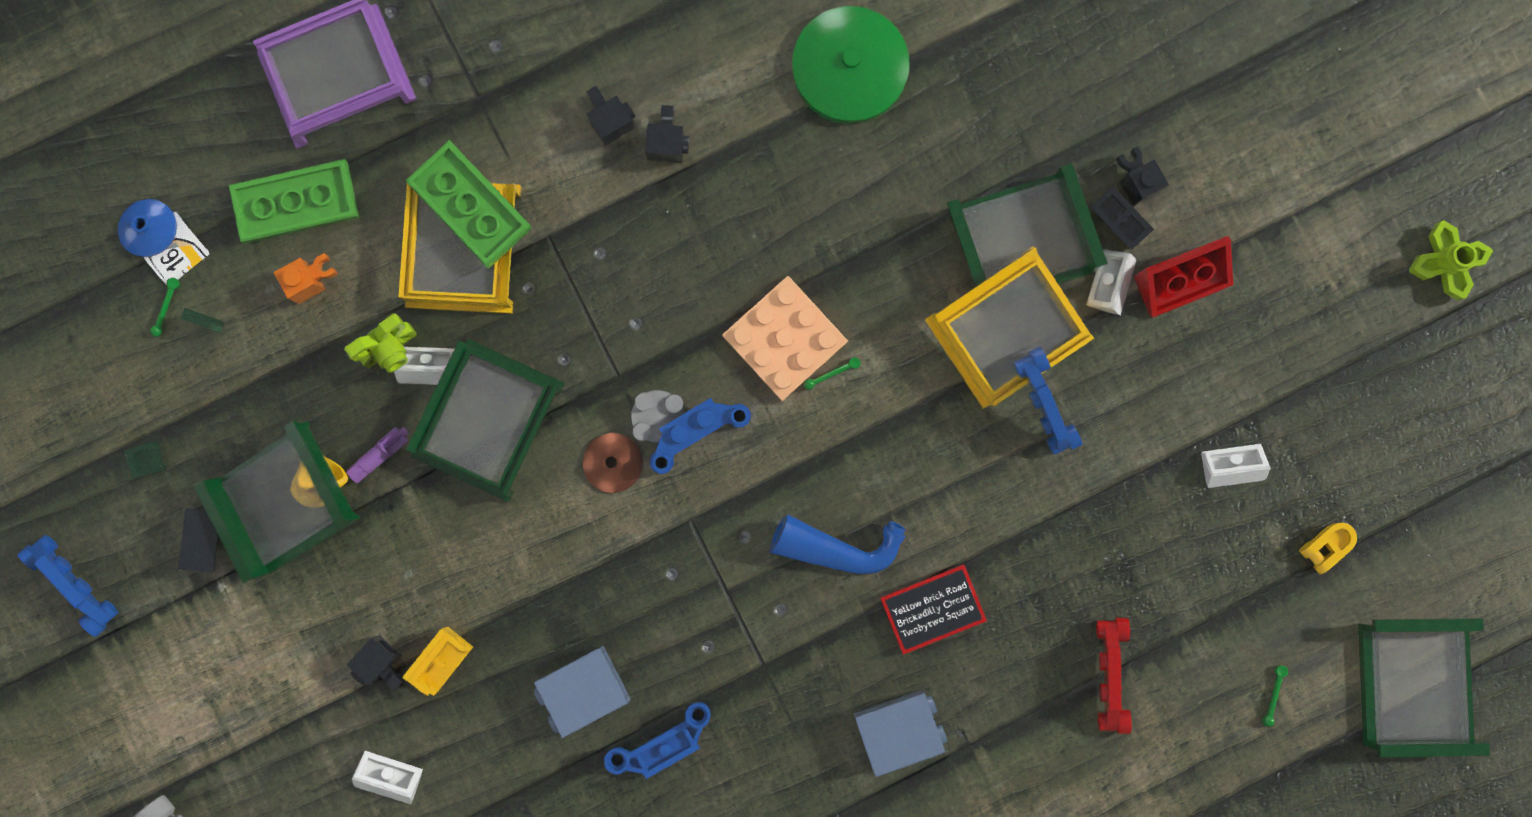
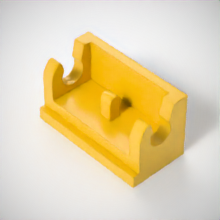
M442 628L402 678L423 694L435 696L473 649V646L451 628Z

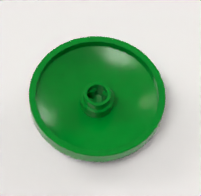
M843 6L821 13L803 29L794 47L792 74L799 95L814 112L834 122L856 124L881 116L897 102L908 78L909 54L901 33L886 17L867 8Z

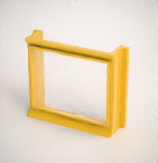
M491 183L515 208V197L520 198L521 186ZM407 184L398 295L400 299L405 301V308L512 314L513 302L508 298L512 248L488 269Z
M1036 247L1029 248L1022 253L1021 257L959 299L924 319L983 409L989 405L996 406L1029 383L1026 377L1022 379L1019 377L1013 362L1028 356L1029 351L1041 347L1049 361L1050 367H1053L1094 339L1038 255Z

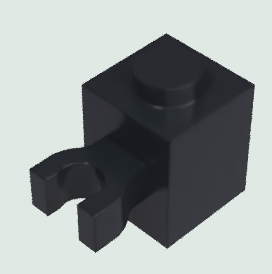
M597 86L586 91L595 107L586 115L604 146L635 129L632 121L635 118V114L627 101L622 104L619 98L615 96L606 102Z
M661 105L660 124H647L645 148L647 160L682 163L683 154L689 153L690 137L685 136L683 126L673 125L675 114L673 106Z
M1138 146L1130 151L1134 158L1133 162L1127 161L1124 154L1115 159L1118 165L1128 173L1120 181V184L1133 207L1159 194L1169 186L1155 159L1143 164L1142 152Z
M381 635L372 637L347 664L352 670L350 672L351 676L362 685L366 683L370 686L382 678L395 691L406 682L402 678L404 675L393 667L394 663L402 655Z

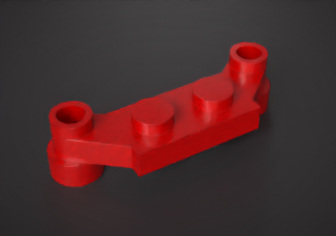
M1115 618L1114 621L1097 620V639H1103L1104 652H1099V669L1104 671V683L1099 685L1100 702H1105L1104 712H1098V730L1117 731V734H1131V712L1128 709H1122L1121 648L1119 642H1129L1130 640L1129 618Z

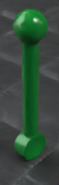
M172 277L167 280L168 290L155 326L150 328V334L153 337H159L162 334L161 325L173 292L180 287V281Z
M853 357L849 360V363L815 379L808 378L803 383L804 388L812 390L816 384L850 368L857 369L860 367L861 361L859 358Z
M1277 665L1274 669L1277 677L1267 715L1262 719V723L1266 727H1272L1275 723L1273 714L1283 677L1288 675V668L1284 665Z

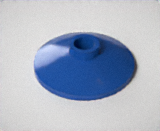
M154 199L140 200L129 206L122 214L118 224V236L121 244L127 251L140 257H152L165 251L173 242L177 231V222L173 211L166 204ZM145 221V226L140 229L141 224Z

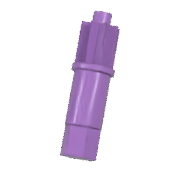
M394 427L382 439L378 440L375 446L347 469L346 473L358 484L408 442L406 437L410 434L406 427L401 429Z

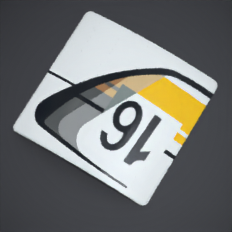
M174 212L177 231L170 246L158 255L143 257L165 284L169 278L179 279L209 255V251L196 238L177 212Z

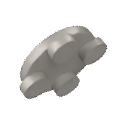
M663 390L639 393L635 398L631 411L634 437L641 441L659 442L662 435L659 428L684 414L682 398L677 394H671Z

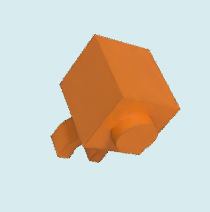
M325 253L316 257L312 264L298 258L273 272L286 297L298 304L325 290L320 281L321 279H330L338 275L334 268H330L327 271L322 270V265L330 261L329 256Z

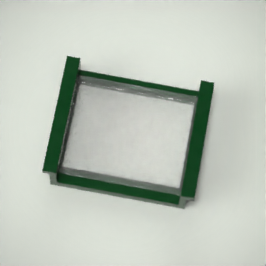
M1072 163L1061 166L1054 175L960 204L959 199L947 202V207L975 287L1021 257L1022 253L1031 247H1036L1038 255L1057 284L1093 274L1101 266L1108 264ZM1031 268L980 303L983 309L1045 288Z
M467 339L466 343L458 340L406 450L412 452V458L509 502L514 493L510 488L555 394H561L565 383L475 341Z
M292 421L284 426L287 432L285 436L222 477L202 480L194 486L243 583L272 574L361 519L352 511L309 429V426H311L309 422L298 423L297 421Z
M1372 619V624L1358 623L1364 746L1378 750V757L1490 756V743L1474 739L1469 631H1484V619Z

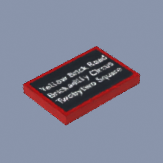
M964 564L880 597L903 655L987 621Z

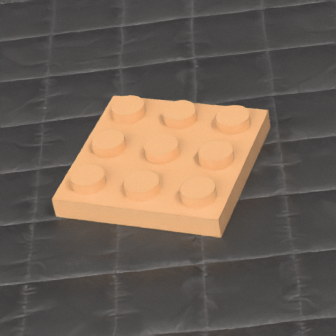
M789 276L781 281L722 335L781 401H784L806 379L848 343V340Z

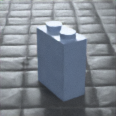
M604 646L534 682L536 686L534 689L535 697L541 706L546 705L550 716L547 717L552 730L555 733L559 732L562 738L624 706L631 700Z
M919 690L853 714L876 777L945 753L943 743L948 741L942 725L936 726L932 714L937 713L931 695L926 697L925 693Z

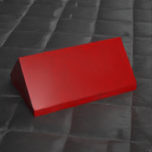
M1229 236L1223 237L1148 267L1133 276L1149 315L1152 318L1233 286L1231 238Z

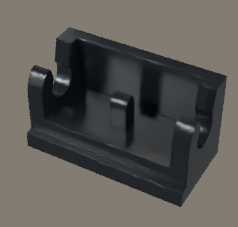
M1114 186L1090 206L1130 250L1135 248L1154 230Z
M185 508L178 570L215 572L219 535L205 509Z

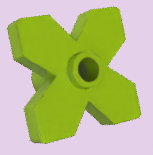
M1442 220L1434 225L1428 236L1434 253L1416 256L1409 272L1422 280L1441 274L1444 293L1460 301L1467 298L1474 286L1468 270L1486 265L1493 253V249L1480 241L1471 244L1460 242L1458 228Z
M394 313L380 322L367 336L356 339L346 346L344 350L352 360H360L363 366L367 368L378 363L381 368H385L388 373L400 369L408 362L407 351L403 344L415 337L417 333L411 324L403 322Z

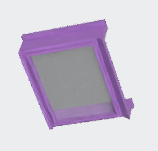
M351 0L253 40L267 79L297 149L308 144L305 138L306 134L398 96L406 104L417 100L377 3L370 5L367 0Z

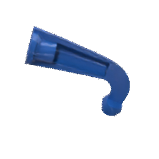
M787 514L780 520L773 534L769 553L845 572L873 574L886 569L892 564L900 544L905 539L904 532L906 529L896 522L889 521L888 525L885 524L883 527V542L881 546L875 551L864 552Z

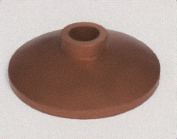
M608 433L597 437L589 444L583 456V470L586 478L595 488L604 492L617 493L630 488L638 480L642 471L643 460L638 446L630 438L622 434ZM609 457H615L617 460V465L614 468H608L606 465Z

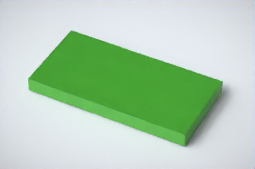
M450 140L405 180L488 269L533 228Z
M345 159L229 185L240 242L243 244L359 218L349 166Z

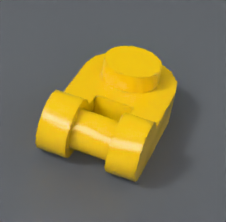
M1332 523L1311 541L1304 544L1299 549V552L1304 558H1309L1314 563L1313 568L1321 575L1330 570L1355 547L1357 533L1349 524ZM1324 545L1330 551L1325 557L1319 551Z

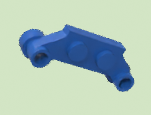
M1038 347L1029 351L1028 356L1013 362L1019 377L1021 379L1024 377L1028 379L1032 392L1028 393L1034 408L1036 410L1040 408L1043 414L1039 421L1046 435L1051 434V437L1046 439L1049 449L1055 455L1068 448L1073 450L1082 446V440L1075 426L1070 424L1065 427L1051 391L1041 374L1051 369L1043 349Z
M709 398L659 428L662 435L656 451L650 457L651 469L658 474L669 472L673 467V457L675 454L725 424H731L737 428L746 426L751 419L750 410L743 404H734L732 406L718 404ZM737 410H742L745 414L744 419L740 422L734 419V413ZM658 457L666 458L667 465L660 468L656 465Z
M43 535L32 546L27 545L18 553L19 559L34 571L39 569L74 608H78L85 613L78 622L86 632L97 637L107 628L106 624L119 613L117 608L107 600L100 603L90 593L93 591L91 586L82 578L77 579L70 571L72 566L66 559L56 556L54 551L58 548V545L51 537Z
M694 702L686 711L685 721L633 750L622 747L612 748L604 759L606 769L613 774H620L625 770L642 773L647 779L699 750V736L703 727L708 724L711 716L709 707L703 702ZM701 709L704 712V716L697 718L694 716L693 711ZM614 755H621L623 757V762H616L614 760Z

